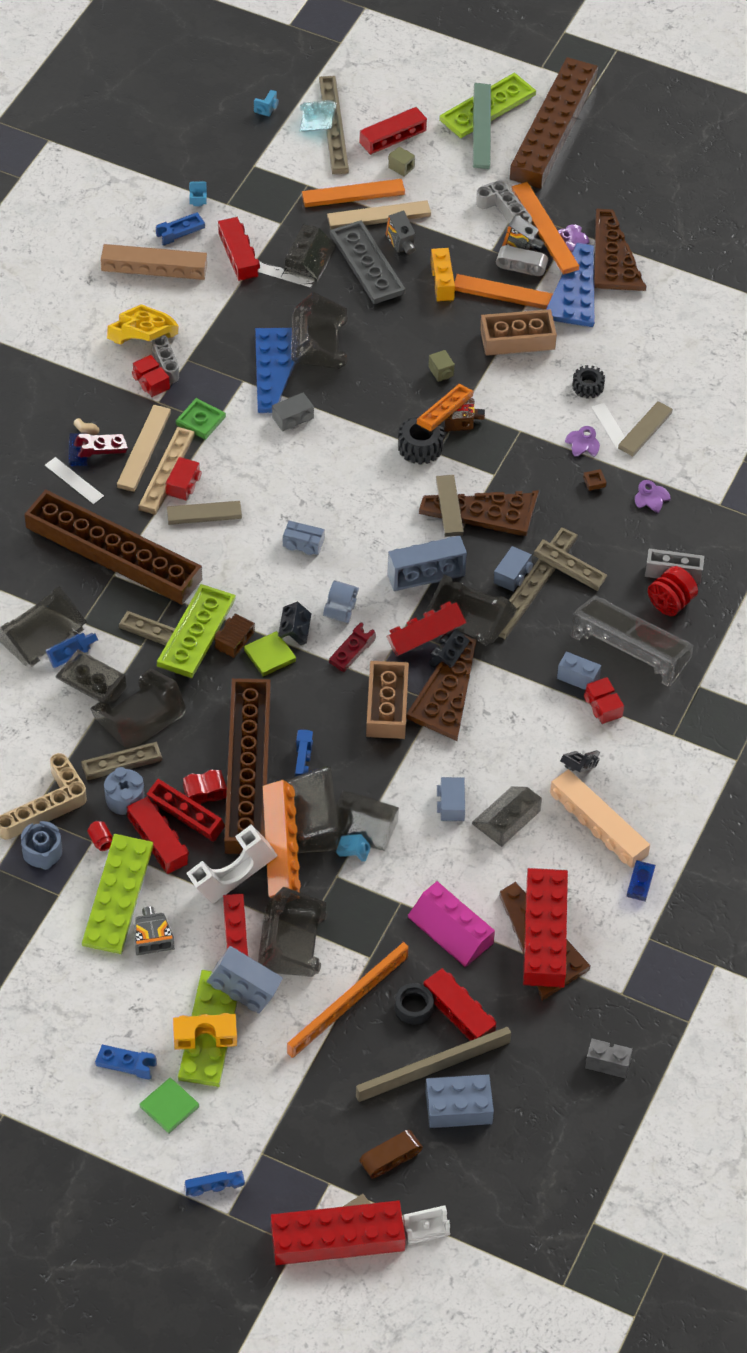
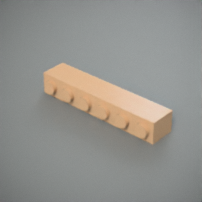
M569 769L551 781L550 793L555 800H559L569 813H573L582 825L587 826L596 838L601 839L610 851L619 856L623 863L632 868L649 855L650 844Z

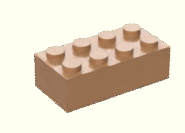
M551 309L481 315L480 331L485 355L555 350L557 334Z
M370 661L366 737L405 739L409 663Z

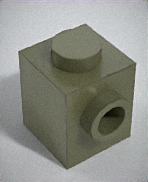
M400 146L388 156V168L404 177L415 168V155Z
M446 350L429 355V369L438 382L454 376L455 364Z

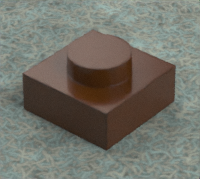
M601 469L583 473V479L589 491L606 487L607 482Z

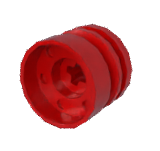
M671 566L648 587L647 592L652 604L660 612L668 616H675L698 595V587L694 578L686 570L678 566Z

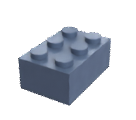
M229 946L217 962L207 982L213 988L229 995L231 999L241 1002L251 1011L260 1014L274 996L283 977Z
M489 1075L426 1079L425 1091L429 1128L493 1123L494 1110Z

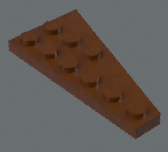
M596 209L594 288L646 291L647 286L641 278V272L637 269L636 261L628 243L625 241L624 233L621 232L614 210Z
M539 490L532 491V493L515 491V494H505L504 492L475 493L474 496L458 494L462 523L527 536ZM424 495L420 504L419 514L442 519L438 495Z
M468 636L466 637L470 642L454 666L450 668L443 661L440 662L406 714V719L457 742L476 647V640Z
M515 881L502 889L499 896L511 920L513 931L517 935L518 943L524 955L526 893ZM568 940L566 944V978L564 986L588 972L591 967ZM537 986L542 1001L563 988Z

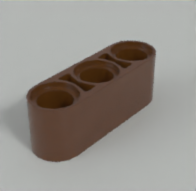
M406 1130L367 1151L361 1156L359 1161L369 1176L374 1179L415 1157L421 1152L423 1147L413 1132Z

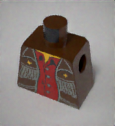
M470 398L445 419L444 431L473 429L474 419L485 420V409H474L475 400Z

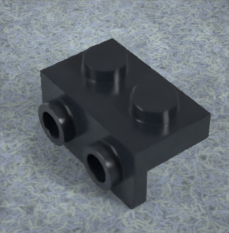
M298 601L284 606L278 636L280 638L290 636L299 645L307 644L312 613Z
M454 629L449 634L445 633L439 640L441 643L439 647L436 646L430 653L432 657L428 663L435 667L443 661L450 668L453 667L470 640L457 629Z
M595 750L584 755L578 751L563 754L560 762L565 764V768L571 771L576 770L580 773L593 769L598 765L600 751Z

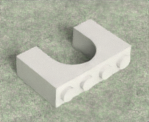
M252 824L235 836L243 847V851L233 863L222 869L214 870L202 861L186 873L194 886L213 904L278 856L269 842Z

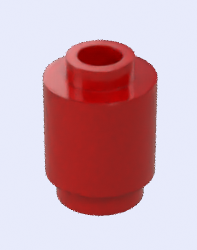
M95 821L91 823L87 832L94 846L100 851L110 849L113 837L105 822Z

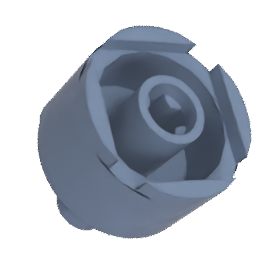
M334 580L328 594L323 616L349 624L352 609H354L357 601L356 597L359 587Z
M118 767L109 774L104 782L105 801L108 808L116 814L126 815L127 806L144 798L142 776L133 770Z
M39 821V824L34 825L32 823L21 834L23 859L31 866L49 869L62 855L61 835L58 828L50 822Z

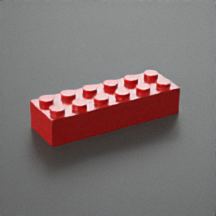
M527 869L523 985L564 987L568 870Z
M400 1200L271 1214L275 1265L405 1251L406 1239Z

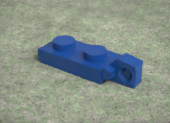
M81 633L45 651L52 667L56 668L88 652L91 649L90 644L98 641L96 633H90L86 636L84 633Z
M242 1170L231 1173L225 1171L185 1180L184 1184L186 1196H200L206 1191H222L225 1187L236 1189L245 1185Z

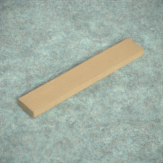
M428 200L329 213L327 214V219L332 230L362 220L364 225L386 223L389 215L403 210L408 219L430 217L431 210Z
M153 405L117 482V488L135 492L171 414V409Z
M177 427L139 504L140 511L154 515L157 514L166 495L165 483L178 458H184L195 436L194 431Z

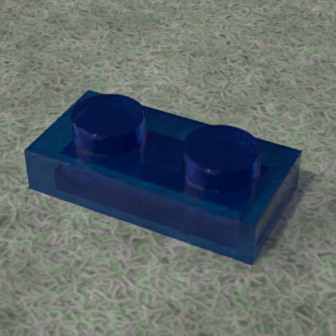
M88 433L69 434V466H87L88 457L78 456L81 452V447H76L74 442L79 434Z
M636 860L626 897L646 902L656 865Z

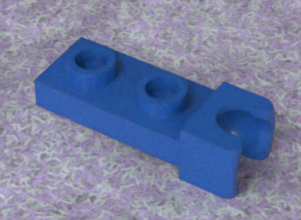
M196 212L169 223L163 222L155 227L157 237L162 236V245L173 243L174 239L204 229L205 222L199 213Z
M298 730L296 752H298L295 785H303L304 778H308L309 766H306V762H310L313 745V731Z
M102 1044L95 1063L98 1067L134 1074L139 1078L150 1080L152 1076L150 1068L147 1066H156L157 1058L152 1053L143 1051L139 1053Z

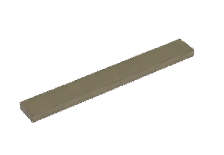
M320 76L319 85L332 174L349 173L336 76Z
M561 527L550 543L568 552L577 540L578 535ZM538 559L530 573L523 580V583L517 588L491 624L489 632L506 639L556 568Z
M505 1027L356 1086V1098L361 1102L509 1044L511 1031L508 1027Z

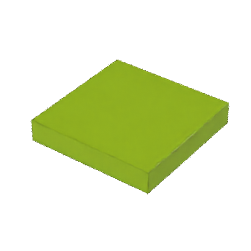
M277 631L244 646V651L262 676H266L296 662V656L285 641L278 636Z

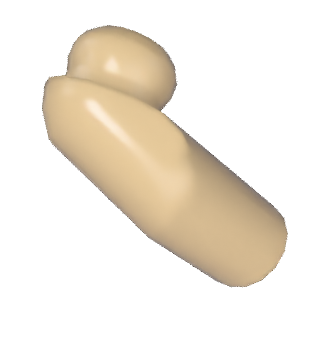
M80 418L74 421L75 427L82 434L93 436L99 434L97 425L84 423Z

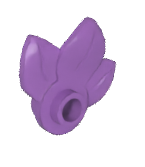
M568 225L566 229L558 230L571 252H573L577 243L589 244L590 242L587 235L581 232L582 227L579 225Z
M583 426L579 431H572L565 439L566 443L572 444L574 457L586 451L595 457L599 452L600 443L596 439L595 429L591 426ZM589 432L590 435L586 436L584 433Z
M643 480L638 486L639 492L635 496V503L638 508L647 505L653 511L659 513L663 501H669L671 498L665 488L656 486L650 480Z

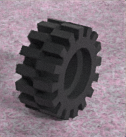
M585 365V368L581 366L580 369H576L573 374V391L577 395L580 393L582 398L585 395L587 399H589V396L595 398V394L597 397L600 396L605 384V375H603V371H600V368L594 369L595 366L589 368L588 365ZM584 380H591V381H593V382H595V383L587 384V383H584L583 381H584Z

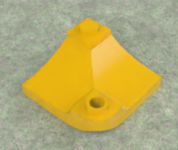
M140 304L120 313L119 321L108 325L107 339L114 341L116 344H123L132 338L152 341L162 335H165L167 338H173L178 335L179 326L168 314Z

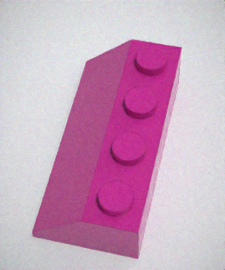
M438 881L422 893L408 914V918L465 968L494 944L495 930Z

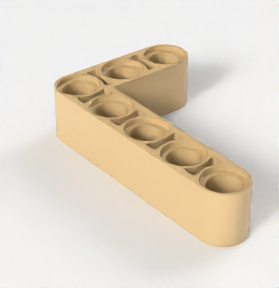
M56 753L50 758L51 774L60 788L0 815V838L5 840L14 838L22 834L23 830L32 823L34 825L39 824V821H51L86 803V787L64 754Z

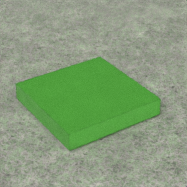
M196 398L178 417L176 425L194 431L195 435L206 440L226 418V413Z
M170 1077L140 1103V1108L166 1132L170 1133L199 1108V1103Z

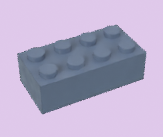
M460 536L388 551L387 575L393 591L465 576L467 552Z

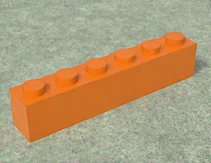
M284 780L263 786L265 839L278 855L267 864L269 897L278 902L300 897L299 889L301 887L298 874L300 866L297 857L295 790L292 785Z

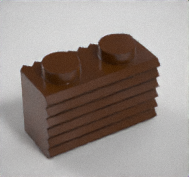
M235 613L232 618L229 617L222 631L219 630L215 634V648L235 658L255 633V623Z

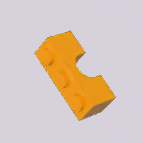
M449 248L431 249L432 276H435L436 300H454L455 284Z
M222 1013L220 1015L202 1014L200 1016L189 1017L182 1015L173 1017L174 1050L195 1049L196 1038L204 1033L214 1036L216 1047L237 1046L236 1014Z

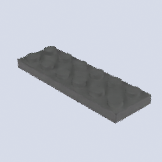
M362 220L330 230V236L373 304L405 294V287Z

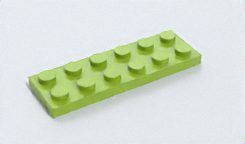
M515 72L491 86V121L534 97L536 90ZM473 96L439 116V121L460 138L473 132Z
M200 584L158 658L157 667L193 678L213 642L215 634L219 631L234 604L236 595Z
M114 834L84 933L82 946L122 955L153 849V842Z
M201 970L192 1016H200L202 1014L220 1015L222 1013L235 1014L238 1001L231 999L229 995L221 990L213 988L207 982L212 971ZM204 1033L199 1035L195 1040V1049H184L178 1081L220 1087L228 1047H216V1040L211 1034Z

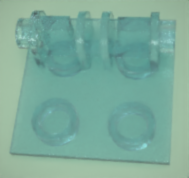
M327 100L317 101V103L315 101L312 103L304 102L301 104L300 110L303 111L300 132L332 129L336 103Z

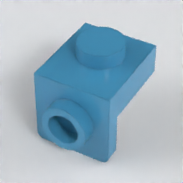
M270 90L265 100L255 98L254 112L270 116L273 109H276L278 106L277 91Z
M190 182L189 204L196 207L207 204L206 182Z
M362 834L341 836L336 853L340 857L357 855L361 862L366 861L371 846Z

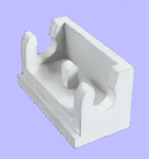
M446 1206L403 1215V1226L408 1245L450 1235V1221L447 1220Z

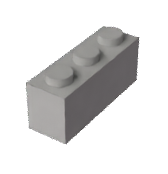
M649 549L645 577L659 578L671 566H678L686 570L697 584H701L704 556Z

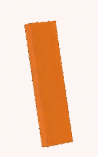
M458 384L417 418L416 424L429 431L434 430L473 397L474 391Z

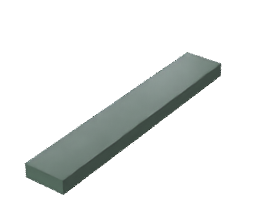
M474 83L473 168L490 169L491 84Z

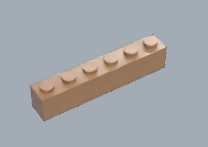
M112 244L103 245L101 271L205 280L207 253Z

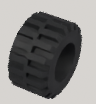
M419 416L408 418V421L405 420L403 425H400L398 431V451H400V455L404 456V459L407 461L411 460V463L414 464L415 462L418 464L424 462L428 464L430 461H435L436 457H440L443 451L444 432L442 426L438 425L434 430L429 431L416 424Z

